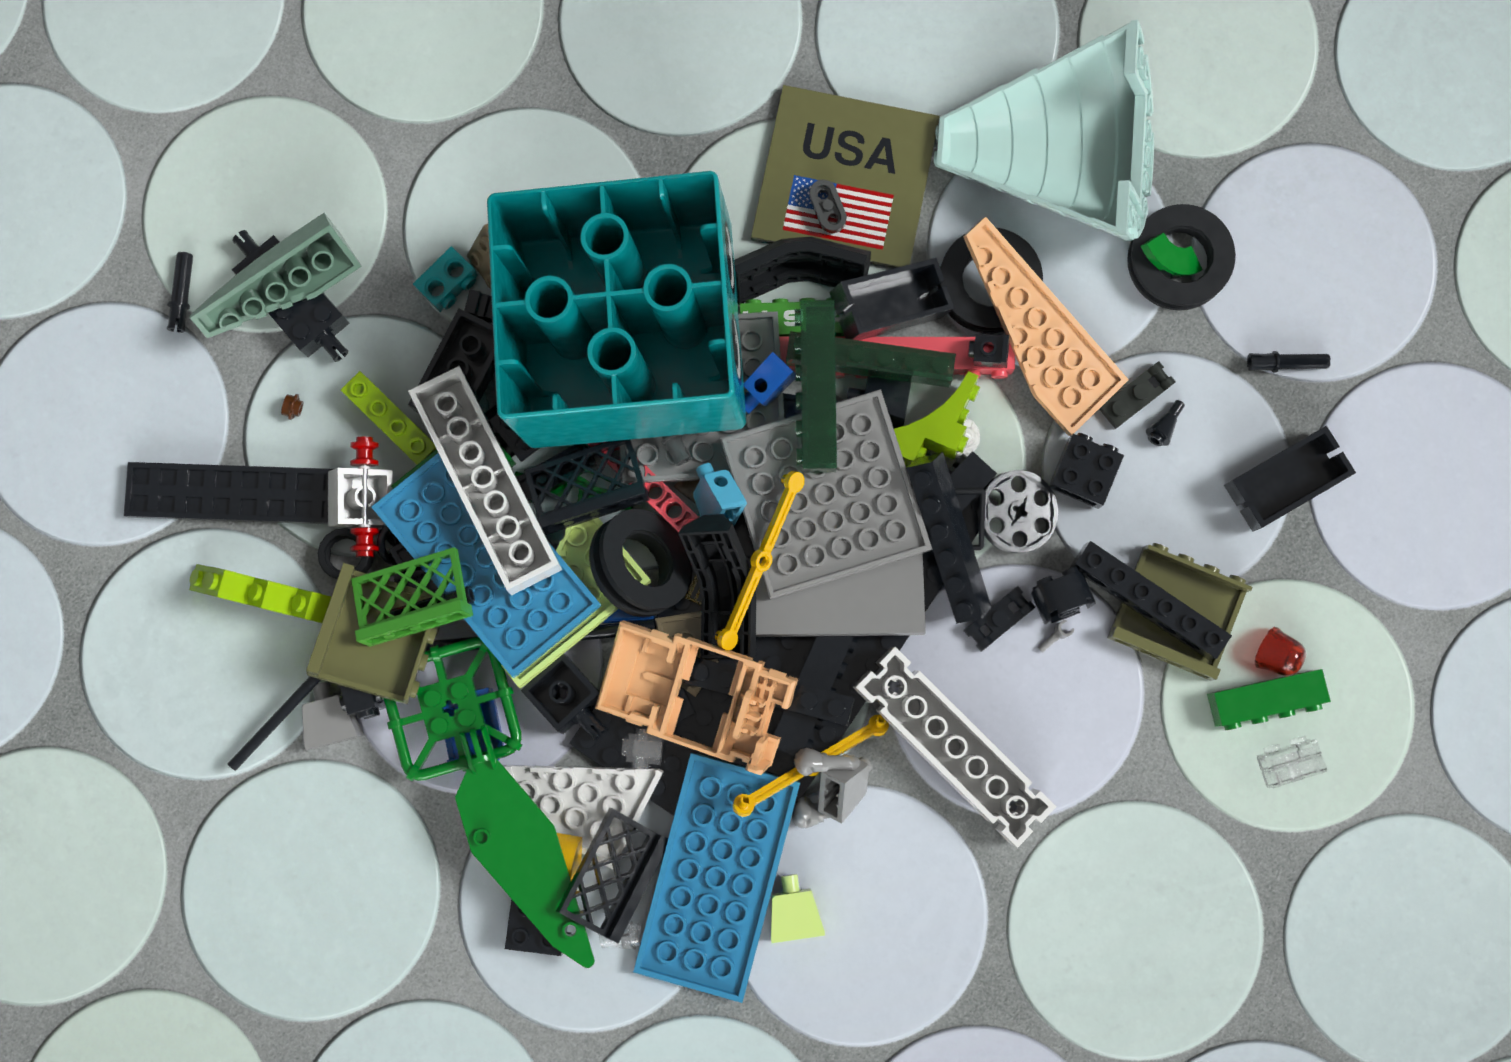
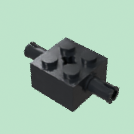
M566 654L561 655L521 690L557 732L561 734L568 731L574 724L579 723L591 736L592 740L595 741L600 735L593 727L602 734L607 730L591 712L592 707L597 703L600 691ZM561 688L567 690V697L565 699L560 697L559 690Z

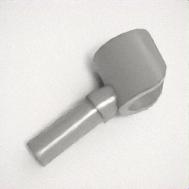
M1067 620L1056 624L1051 637L1038 647L1042 653L1055 641L1072 635L1074 628L1067 633L1061 630V625Z

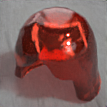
M1274 626L1268 631L1260 644L1254 661L1256 668L1266 669L1280 675H1292L1302 668L1307 654L1302 643Z

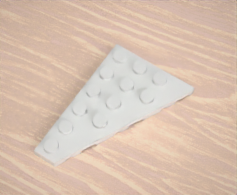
M503 765L552 822L556 833L582 837V854L584 855L609 807L636 822L639 821L664 772L657 768ZM614 817L609 826L611 836L623 832L621 820ZM625 837L613 841L616 855L622 854L626 846ZM607 844L601 845L597 849L596 856L598 862L610 858ZM612 863L605 865L613 870Z

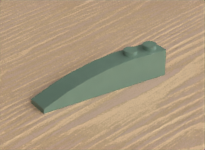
M322 213L254 260L209 297L189 317L206 338H210L239 327L245 321L256 318V320L267 316L266 313L279 308L284 310L300 300L315 298L362 266L328 216Z

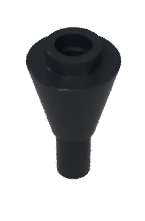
M1176 400L1168 412L1146 429L1148 440L1156 446H1168L1170 444L1177 423V417L1185 407L1182 401Z

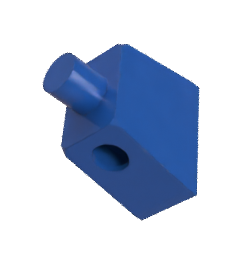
M774 352L744 382V387L748 390L744 395L745 410L748 414L759 403L766 407L769 406L798 377ZM767 382V389L764 392H760V385Z

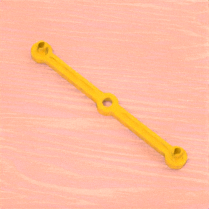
M790 471L782 476L785 479L781 478L785 489L759 550H756L751 556V569L726 628L722 631H717L716 634L718 636L715 635L718 646L724 650L729 651L736 646L738 641L737 632L761 575L772 564V549L796 493L804 486V476L800 472Z
M874 715L869 719L865 727L821 753L841 755L873 735H884L888 730L889 723L881 715ZM795 767L750 795H738L732 804L733 811L741 817L749 816L755 805L801 779L804 775L800 774ZM813 772L809 776H816L820 772Z

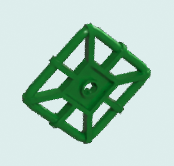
M479 637L438 647V645L432 646L430 650L425 651L424 654L429 655L427 662L434 661L439 682L424 687L419 686L417 696L422 713L400 719L396 701L383 698L389 722H387L388 729H392L401 767L407 775L406 779L412 782L414 780H428L459 770H463V772L467 770L468 763L460 740V732L464 731L466 734L470 732V729L476 728V730H480L482 725H486L491 736L506 744L494 748L497 759L507 757L515 753L516 750L520 751L523 745L521 744V729L511 696L514 694L513 689L508 685L505 670L501 666L502 664ZM480 648L465 675L451 679L447 678L442 658ZM488 653L498 691L478 696L473 677ZM501 698L510 737L485 723L480 706L481 703ZM451 700L452 704L458 705V709L454 710V716L444 712V707L447 706L446 702ZM424 720L429 739L413 765L403 726ZM454 737L459 759L422 769L436 742Z

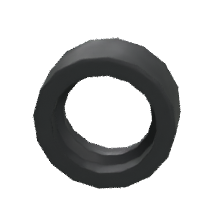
M348 528L335 529L328 533L320 542L317 552L318 562L322 570L337 580L341 570L333 566L330 561V552L333 545L340 540L350 539L356 542V536L351 534ZM374 554L373 557H361V561L355 567V570L367 573L372 566Z

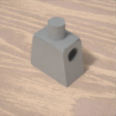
M329 682L318 683L313 688L315 701L302 705L305 750H314L362 737L363 732L356 716L347 715V711L342 710L339 695L332 696Z

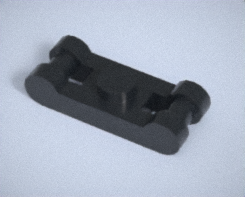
M1019 586L993 605L982 619L975 620L963 630L968 637L972 636L977 642L976 647L980 652L1035 608L1031 601L1028 602L1022 595L1023 591ZM1012 601L1019 607V610L1014 614L1007 606ZM984 624L991 631L987 636L979 629Z

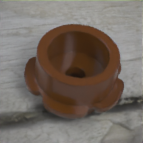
M287 394L283 401L281 415L287 416L289 420L301 415L304 402L300 401L298 394H295V396Z

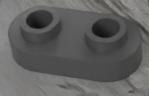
M818 180L813 183L810 188L809 198L821 228L828 233L840 232L845 227L847 215L836 187L828 180ZM823 192L826 193L828 197L826 199H820L818 197V194ZM835 217L838 221L835 224H831L828 222V218Z

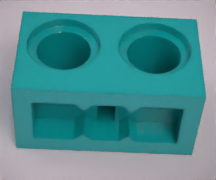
M451 246L413 285L439 312H442L444 309L447 310L457 301L456 297L463 290L467 291L475 284V278L478 274ZM457 267L463 268V273L460 276H451L453 269ZM444 286V291L441 295H432L435 287Z

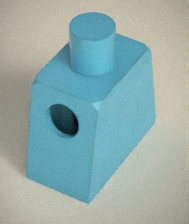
M711 463L700 465L696 469L700 481L693 492L700 516L724 514L734 526L747 505L746 499L728 470L715 472Z

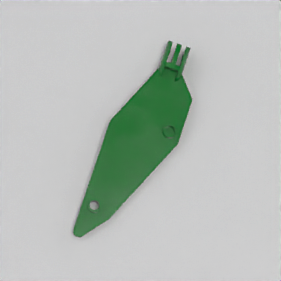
M486 725L481 726V732L488 752L485 755L476 728L469 730L477 756L475 758L472 757L465 732H460L459 736L468 768L456 793L455 800L471 853L554 948L584 968L592 967L595 959L585 927L556 912L571 883V879L555 826L496 758ZM576 897L571 900L567 908L573 914L580 911ZM566 926H575L576 932L574 934H567L565 931Z

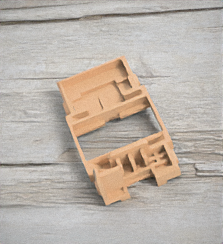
M624 620L621 621L595 709L624 718L627 722L638 726H647L646 733L728 762H734L736 757L740 758L742 762L747 763L745 770L758 775H762L772 766L781 737L767 733L775 704L781 705V708L788 709L791 706L798 681L797 678L787 677L786 673L772 668L770 670L764 668L765 662L763 661L755 662L751 657L730 650H724L716 645L692 637L683 638V634L680 633L674 634V637H668L669 634L655 629L651 630ZM699 647L738 660L729 695L733 696L728 714L724 712L722 714L712 748L674 735L684 700L678 697L683 679L690 680Z

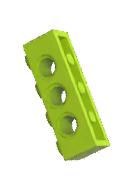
M361 371L341 389L416 465L436 450L434 442Z

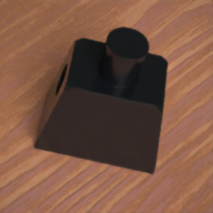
M870 375L867 378L865 390L849 387L847 399L881 389L893 429L902 427L905 422L912 377Z

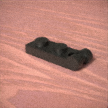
M1160 361L1114 395L1099 409L1115 429L1176 383L1172 376L1168 377L1163 371L1164 366ZM1153 376L1160 383L1156 388L1148 381Z

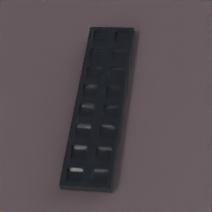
M128 462L124 516L128 518L328 524V471L334 469Z

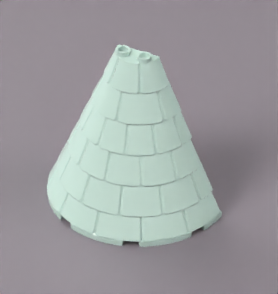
M1131 20L1130 23L1106 36L1101 35L1040 69L1035 68L1006 85H1001L941 116L939 125L936 126L935 130L936 140L938 141V150L934 152L935 167L969 180L973 179L997 191H1004L1026 202L1037 204L1096 229H1102L1124 240L1139 238L1144 229L1149 211L1146 197L1151 196L1154 166V133L1152 132L1151 121L1147 120V116H1152L1154 113L1148 55L1144 54L1142 46H1138L1144 44V36L1139 21Z

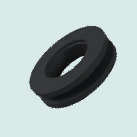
M1176 204L1164 207L1146 219L1144 229L1139 238L1131 240L1127 262L1129 274L1135 287L1147 300L1165 309L1189 310L1209 302L1224 288L1233 273L1236 253L1234 241L1229 230L1216 215L1198 206ZM1175 232L1186 233L1196 238L1204 247L1207 255V267L1198 280L1189 283L1175 282L1167 278L1150 262L1144 254L1141 245L1161 233L1165 235Z
M996 228L1043 281L1041 262L1032 246L1016 233ZM962 235L950 246L940 266L945 281L938 285V289L947 286L955 308L948 314L958 324L971 331L990 334L1003 332L1004 329L994 306L977 303L969 297L964 288V269L973 258L963 238L964 235Z
M643 509L625 510L600 526L591 540L589 561L594 580L603 595L621 611L637 617L655 616L678 603L687 593L692 575L691 562L678 532L661 516ZM625 539L640 542L655 557L659 568V580L656 587L643 585L628 571L623 559Z

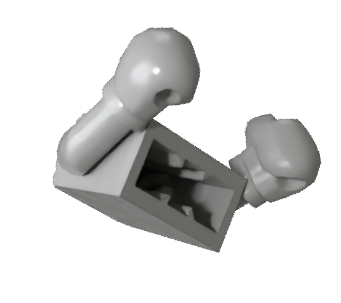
M810 748L800 749L795 754V767L804 776H809L813 772H821L819 803H812L806 796L798 799L792 813L794 824L799 828H809L817 825L818 822H824V819L832 818L842 824L867 792L868 773L872 770L871 762L864 757L858 759L855 755H827Z

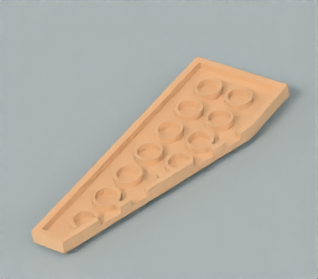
M984 217L963 238L1005 334L1009 335V343L1033 397L1064 432L1071 436L1129 379L987 217Z

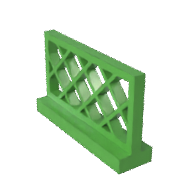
M455 547L351 579L359 630L355 631L356 641L370 647L473 616L472 605L467 603L459 553ZM450 557L452 566L445 576L436 569L442 559ZM424 566L428 571L422 581L418 583L411 576L417 567ZM434 573L444 578L435 593L426 588ZM399 574L402 576V579L394 591L385 586L391 575ZM408 581L418 586L410 600L400 595ZM373 582L377 586L369 599L363 596L361 584ZM450 582L456 586L457 598L445 600L441 596ZM382 589L392 594L384 608L374 603ZM424 590L433 597L427 607L420 608L415 604ZM400 599L407 605L401 615L394 616L389 612L396 600ZM372 606L381 611L374 623L367 624L366 615Z

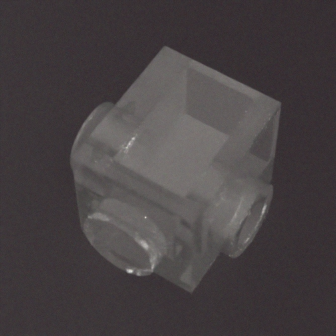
M636 728L635 734L629 733L628 739H623L622 756H626V762H633L632 768L649 769V764L661 765L664 739L646 733L647 729Z

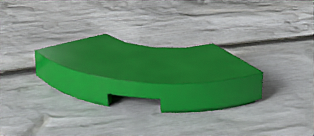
M1164 233L1154 236L1141 245L1144 254L1156 268L1165 270L1175 277H1185L1203 270L1192 246L1186 248L1177 247L1168 240Z

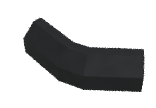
M815 237L780 239L734 260L737 303L740 305V303H745L746 300L754 299L790 282L810 281L835 288L842 281L866 276L870 267L871 251Z
M724 514L703 515L682 526L678 533L699 582L702 599L701 641L718 646L717 640H715V635L718 636L716 632L726 628L751 569L734 526ZM756 590L737 632V644L730 650L751 658H756ZM701 648L700 658L733 659Z

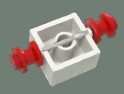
M362 436L356 437V442L350 443V447L356 450V458L350 461V465L356 466L358 469L336 468L328 471V527H358L350 529V533L356 536V544L350 547V551L356 552V557H373V552L379 551V547L373 544V536L379 533L378 528H382L385 523L372 509V506L392 490V470L370 469V467L379 466V461L373 458V450L379 448V443L373 442V437Z

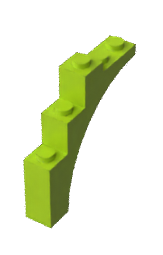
M968 371L958 389L943 405L922 419L906 426L894 428L906 468L917 458L925 456L927 449L936 453L943 452L944 456L953 460L958 452L963 453L969 440L968 437H965L967 426H964V423L970 411L966 407L969 401H975L979 393L980 386H977L979 375Z
M196 564L189 580L190 591L318 623H323L331 600V596L200 564Z

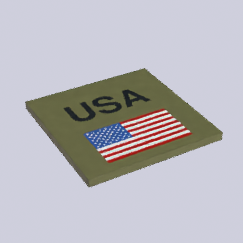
M783 85L751 240L773 243L780 239L815 237L871 251V264L891 268L909 265L936 137L935 130L940 116ZM818 180H828L834 184L847 215L846 224L838 233H828L821 228L809 198L810 188ZM823 192L818 194V197L820 199H826L828 197L827 194ZM835 217L828 218V222L831 224H835L838 221Z

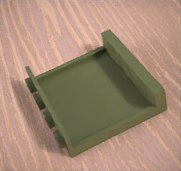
M1153 543L1142 548L1134 569L1135 571L1231 634L1246 592L1251 591L1253 588L1245 584V579L1235 575H1230L1229 577L1219 573L1220 569L1212 565L1204 564V566L1195 564L1193 563L1194 559L1185 554L1173 555L1168 552L1169 549L1161 544ZM1121 602L1107 637L1108 639L1209 681L1217 680L1221 671L1217 667L1224 649L1217 659L1208 660Z
M343 563L306 669L307 676L408 705L410 697L416 698L420 682L415 680L418 671L424 672L429 655L424 653L427 644L433 645L438 629L431 628L371 647L357 642L355 631L359 630L351 579L366 573L356 571L353 565ZM388 580L385 586L394 591L399 583ZM373 582L361 584L363 596L369 599L377 585ZM405 586L400 595L410 600L416 588ZM382 589L374 603L384 608L392 594ZM423 591L417 602L433 596ZM397 599L392 609L407 604L402 600ZM372 606L366 615L367 624L374 623L381 611Z

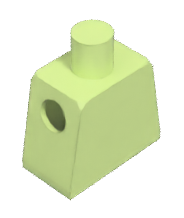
M797 874L781 876L783 892L772 894L771 942L777 943L825 936L811 888L800 890Z

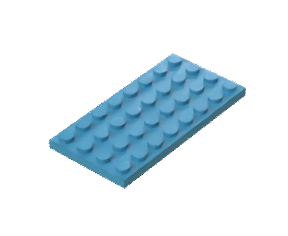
M439 453L372 506V509L414 559L453 547L458 549L464 587L470 586L475 596V601L471 604L473 616L464 618V620L512 678L517 677L602 606L552 546L551 548L562 570L511 596L506 590ZM451 558L442 559L436 570L446 576L452 566ZM420 566L425 573L428 571L426 567ZM436 573L431 577V580L437 587L440 586L444 579ZM450 582L445 589L446 592L456 590V586Z
M691 752L633 972L743 1003L800 781L792 783L755 805L749 816L741 817L733 811L732 804L734 799L740 794L750 795L780 776L767 772L758 775L745 770V766Z

